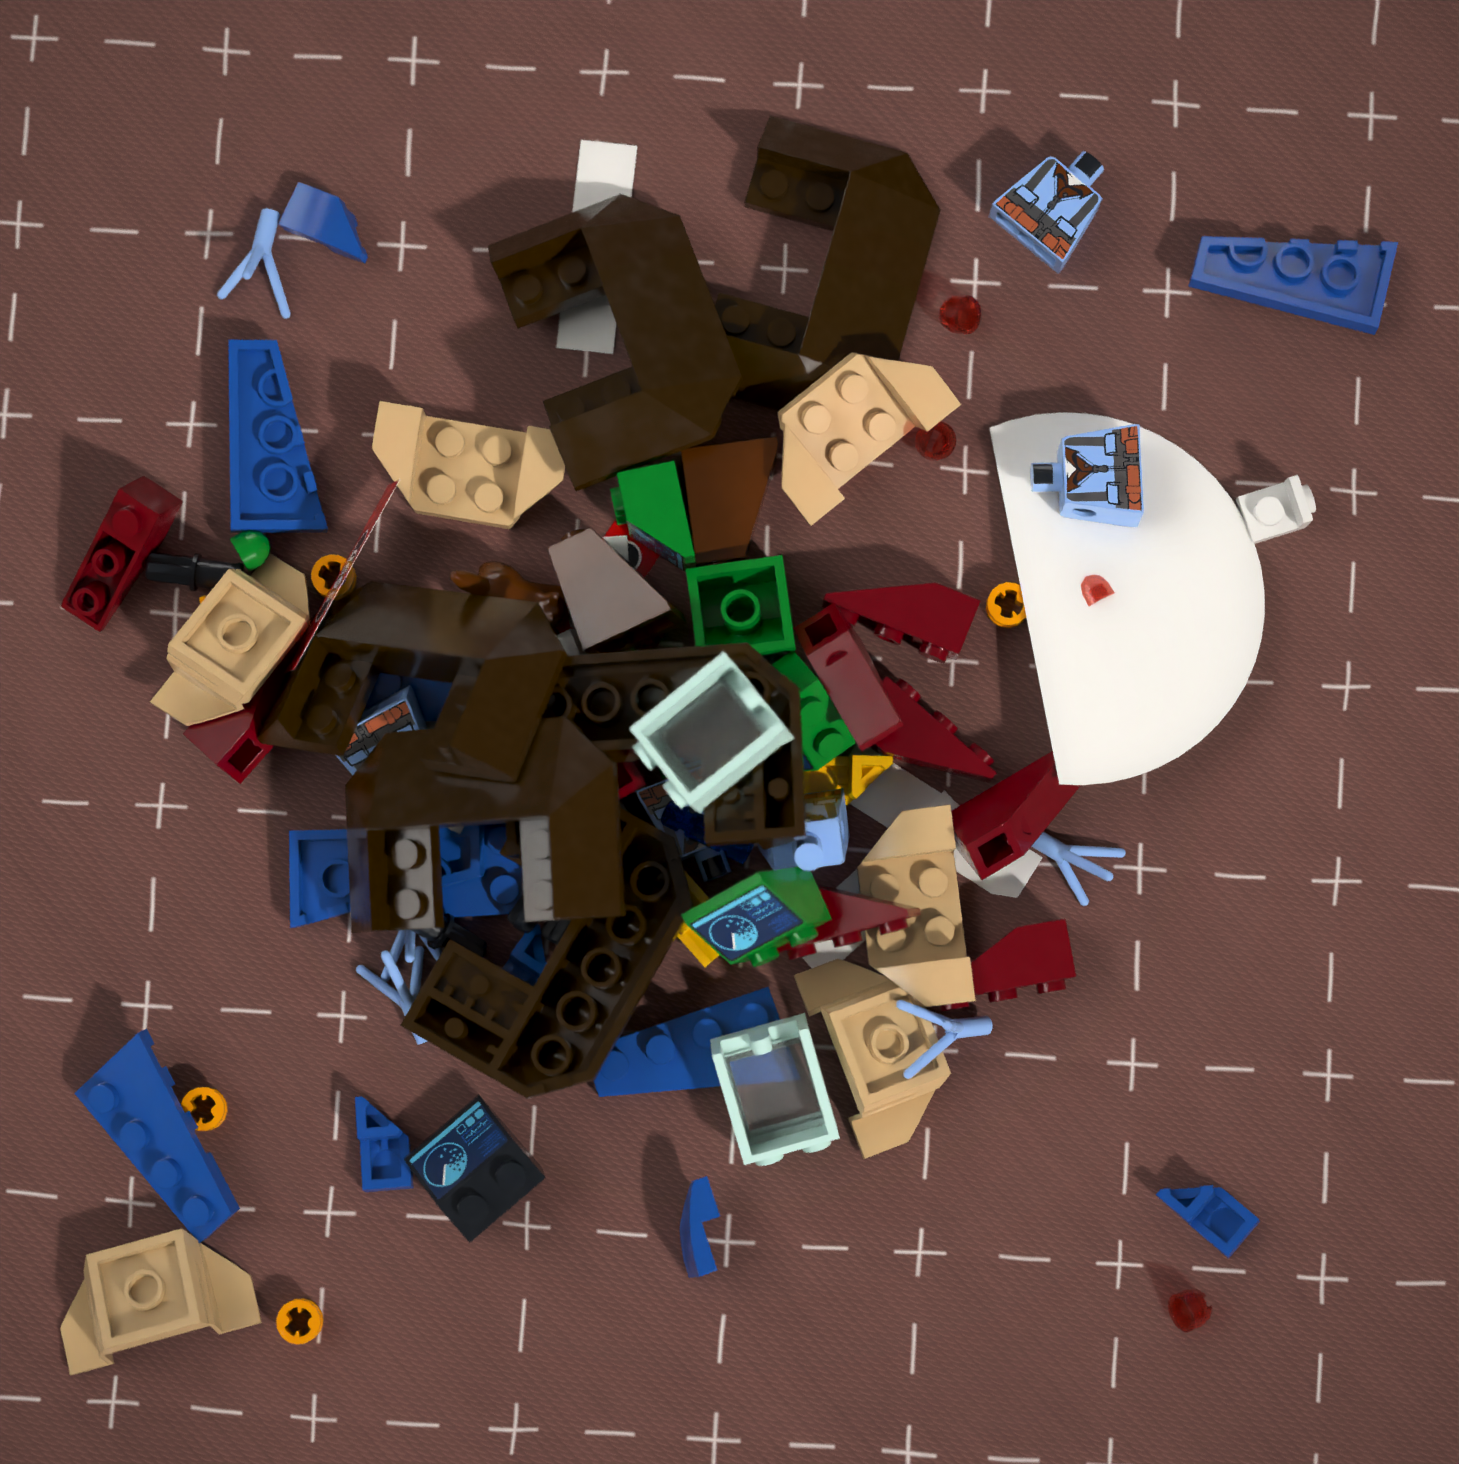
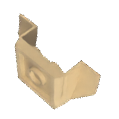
M851 352L777 412L780 429L783 431L781 489L808 524L812 526L845 499L838 489L915 426L928 432L961 404L933 366L876 358Z
M379 401L372 450L395 482L400 479L397 486L416 514L511 529L520 519L521 514L547 495L564 479L565 465L550 429L527 426V432H520L426 416L423 408Z
M271 553L268 559L251 576L240 569H228L169 642L166 659L174 672L150 702L186 726L243 710L242 704L249 703L310 625L309 599L305 574Z
M951 805L901 811L857 867L860 894L920 909L921 915L907 919L909 926L907 929L880 935L878 927L864 930L869 966L882 973L926 1007L976 1001L970 957H967L958 890L954 858L956 844Z
M841 959L830 961L794 975L808 1015L812 1016L820 1012L822 1013L858 1107L859 1114L848 1117L863 1159L909 1142L935 1090L940 1088L951 1074L942 1051L912 1078L906 1079L903 1076V1072L939 1040L932 1022L898 1009L896 1002L904 1000L926 1008L925 1005L913 998L886 976Z
M181 1228L87 1254L83 1271L85 1278L64 1318L60 1330L69 1373L72 1376L114 1364L112 1353L208 1326H211L220 1335L262 1323L251 1275L202 1243H199L195 1237Z

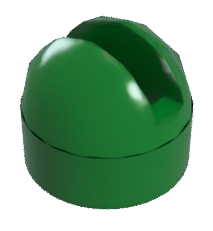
M248 530L230 538L248 572L258 568L268 559L270 544L267 537L261 532Z

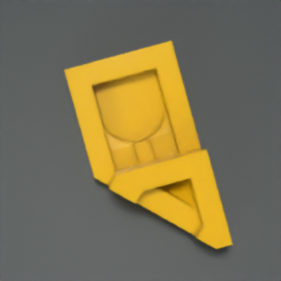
M837 756L817 771H804L805 794L843 788L845 803L848 805L851 801L857 799L878 776L893 764V756Z

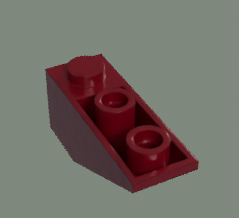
M145 476L119 488L60 607L97 631H103L145 569L148 555L156 552L164 541L183 501Z
M935 582L826 593L822 607L826 608L835 602L852 627H855L857 621L874 627L873 635L886 642L900 645L902 639L920 646L918 653L922 656L945 663L947 657L957 660L981 600Z
M835 602L793 628L808 660L861 751L883 740L889 734L904 726L861 638Z
M299 641L295 643L249 703L242 704L243 710L190 725L183 733L212 762L239 784L244 781L274 746L261 744L257 738L286 676L284 671L300 644Z
M887 676L883 679L882 682L904 726L889 734L883 740L873 744L871 747L881 756H893L894 760L987 783L994 778L997 772L990 767L994 760L985 750L974 742L969 747L953 735L958 728L938 710L931 715L917 703L921 698L920 694L906 681L899 678L894 683Z
M1053 751L1049 752L951 811L957 850L980 879L984 880L1024 856L1081 785H1059Z
M817 884L832 919L816 927L818 936L812 940L791 947L788 942L777 948L779 953L787 952L788 960H794L816 954L815 944L832 940L834 948L863 941L861 931L878 927L880 935L907 929L909 928L907 919L921 915L920 909L910 905Z
M1066 918L1016 927L971 962L975 996L988 994V1000L991 1003L1018 998L1016 988L1036 985L1037 994L1066 989L1065 980L1076 977ZM969 1002L940 1005V1010L947 1011L969 1007L970 1005Z

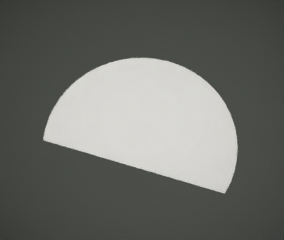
M1062 412L1018 418L990 427L989 429L1059 785L1102 784L1132 778L1163 766L1198 744L1220 723L1233 707L1245 687L1255 664L1263 632L1265 590L1255 543L1252 541L1246 522L1232 498L1217 479L1196 459L1179 446L1147 429L1139 427L1144 513L1138 527H1125L1065 518L1059 512V492H1032L1030 483L1031 463L1057 462V451L1062 438L1132 425V423L1111 417Z

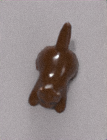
M496 561L485 562L479 567L477 575L460 570H454L450 573V580L456 586L473 595L538 602L556 635L560 634L556 627L563 625L569 618V609L560 585L541 584L525 580L512 566Z

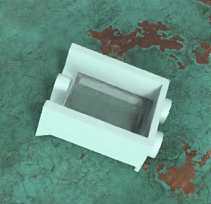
M722 652L629 728L638 739V742L632 748L650 770L658 765L669 780L662 786L681 809L689 804L698 813H702L708 804L777 748L795 739L725 652Z
M805 1013L710 1039L713 1061L744 1165L754 1162L758 1166L770 1165L780 1161L786 1153L800 1149L808 1153L820 1151L830 1146L832 1140L840 1139Z

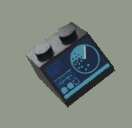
M479 1094L404 1157V1161L436 1205L469 1243L546 1178L540 1164Z

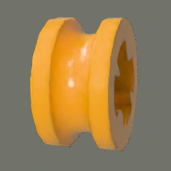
M330 554L321 557L313 566L311 580L313 586L322 597L325 598L330 590L328 589V583L322 578L323 572L326 569L332 572L331 566L334 565L340 566L341 571L347 560L346 558ZM353 566L346 576L344 585L340 587L333 600L338 601L352 593L355 589L357 575Z
M1006 582L992 589L986 601V612L992 623L1001 628H1012L1025 620L1026 613L1020 585ZM1005 593L1015 595V604L1021 606V612L1017 615L1013 611L1010 615L1011 618L1001 616V607L995 604L996 597L1000 596L1003 600L1006 596Z
M198 1087L189 1091L181 1103L184 1112L190 1111L198 1126L197 1131H209L219 1127L225 1120L228 1112L224 1096L218 1090L210 1087ZM201 1095L202 1100H208L210 1096L216 1103L211 1109L214 1118L207 1123L206 1118H200L198 1122L192 1114L197 1109L194 1100Z
M305 1298L294 1299L286 1303L278 1312L276 1319L277 1330L281 1337L293 1344H305L316 1338L324 1323L320 1307L312 1300ZM295 1307H298V1313L303 1312L305 1308L312 1316L307 1322L311 1330L306 1335H302V1329L296 1331L295 1334L288 1327L293 1320L289 1312Z

